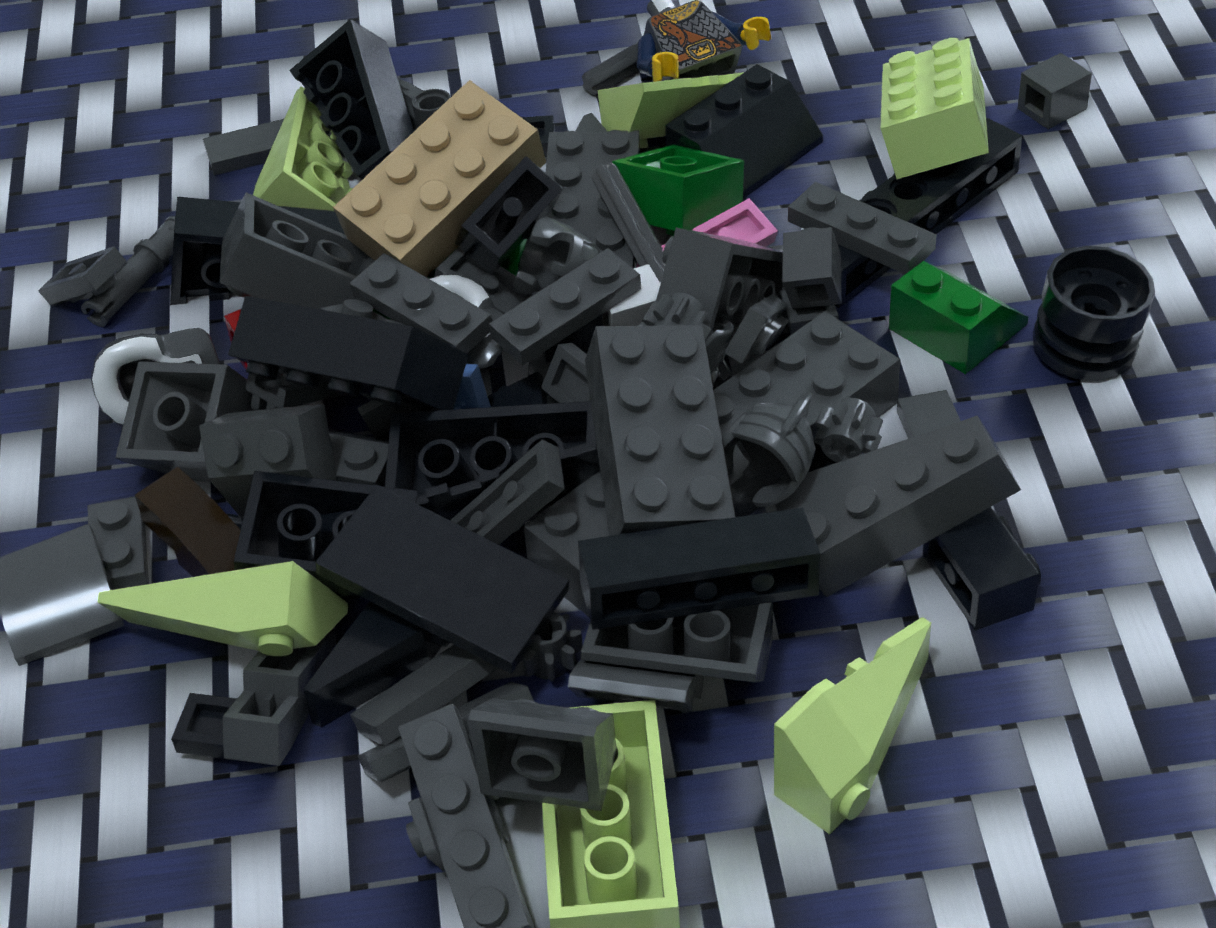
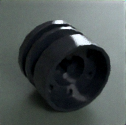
M1082 246L1069 249L1054 258L1047 271L1042 291V303L1038 309L1037 320L1032 332L1033 346L1042 361L1058 373L1078 380L1101 381L1117 377L1129 369L1137 355L1139 342L1144 332L1143 326L1148 318L1155 295L1152 276L1142 263L1127 253L1109 247Z

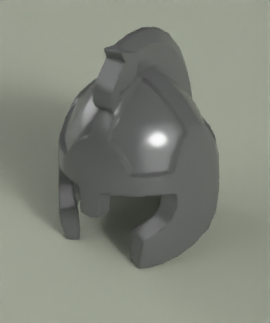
M540 218L527 238L513 287L517 292L532 297L531 293L543 290L601 252L590 238L573 227L553 218Z
M810 392L801 395L793 405L780 403L754 405L744 412L722 437L728 475L734 465L733 451L737 444L740 452L749 462L743 471L746 477L753 479L761 470L772 476L782 478L773 485L762 487L755 494L752 501L756 507L775 505L787 499L798 489L809 471L815 453L812 430L805 417V413L811 404L812 394Z

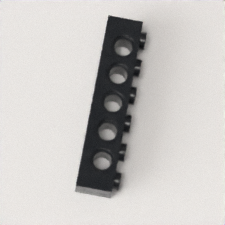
M986 117L989 153L900 179H896L894 173L892 177L873 191L867 192L859 201L937 234L1018 172L1022 135ZM838 244L841 252V304H836L835 306L838 308L843 306L891 268Z

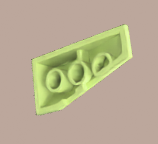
M743 73L646 82L597 90L601 124L607 131L621 130L632 132L639 130L640 148H647V138L666 136V124Z
M301 86L294 95L257 180L253 195L277 206L334 211L333 206L353 189L350 188L348 178L353 174L350 164L342 160L340 149L335 142L337 138L331 131L332 134L330 136L325 133V131L330 129L325 127L320 119L322 114L316 105L309 102L303 92L305 88Z
M294 561L102 591L98 593L97 601L130 623L252 649L270 656L290 655L293 649L316 646L348 612V603Z
M923 617L883 641L873 661L870 663L858 657L847 664L845 671L847 677L836 685L828 679H824L813 686L774 723V795L828 834H831L846 818L848 820L855 819L865 808L870 798V789L928 660L931 622Z

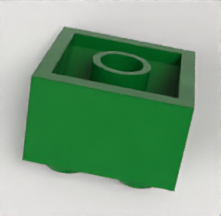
M670 145L612 161L619 169L649 225L666 229V234L674 236L676 227L693 230L695 227L743 202L744 160Z
M922 261L891 285L889 329L964 374L971 371L1028 324V316L952 273L925 261Z

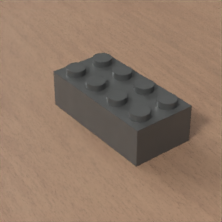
M702 325L596 326L585 358V367L609 536L735 517Z

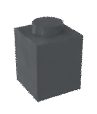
M1059 53L1021 72L1017 109L1046 129H1050L1087 109L1092 72L1064 54Z
M811 227L801 231L783 233L782 283L792 309L841 304V252L832 227Z

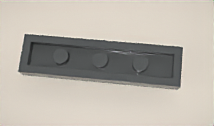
M452 703L398 726L463 927L534 928L488 795L481 794L474 752L460 711Z

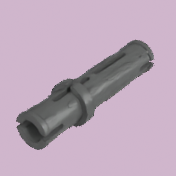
M175 216L168 217L164 224L149 239H144V241L142 239L134 246V254L114 273L117 280L110 288L97 296L93 295L82 304L83 314H88L92 309L95 310L87 317L90 322L99 327L106 326L109 320L154 273H161L168 267L169 258L173 255Z

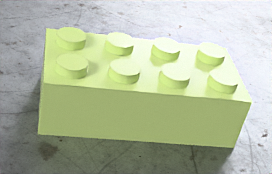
M958 38L944 39L934 44L931 50L915 54L913 51L902 52L891 57L888 63L883 64L880 129L896 179L989 153L984 87L969 38L961 41Z
M655 700L581 706L592 708L598 712L613 714L617 751L602 811L542 803L550 928H680Z

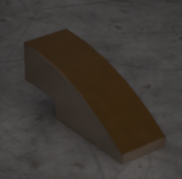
M179 467L171 470L135 494L143 523L175 551L179 565L191 576L196 577L234 571V557L241 530L221 507Z

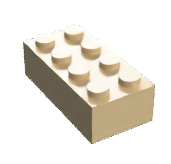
M469 80L333 206L346 238L373 260H377L385 253L427 277L458 247L455 241L461 225L525 156L539 168L546 163L538 129Z

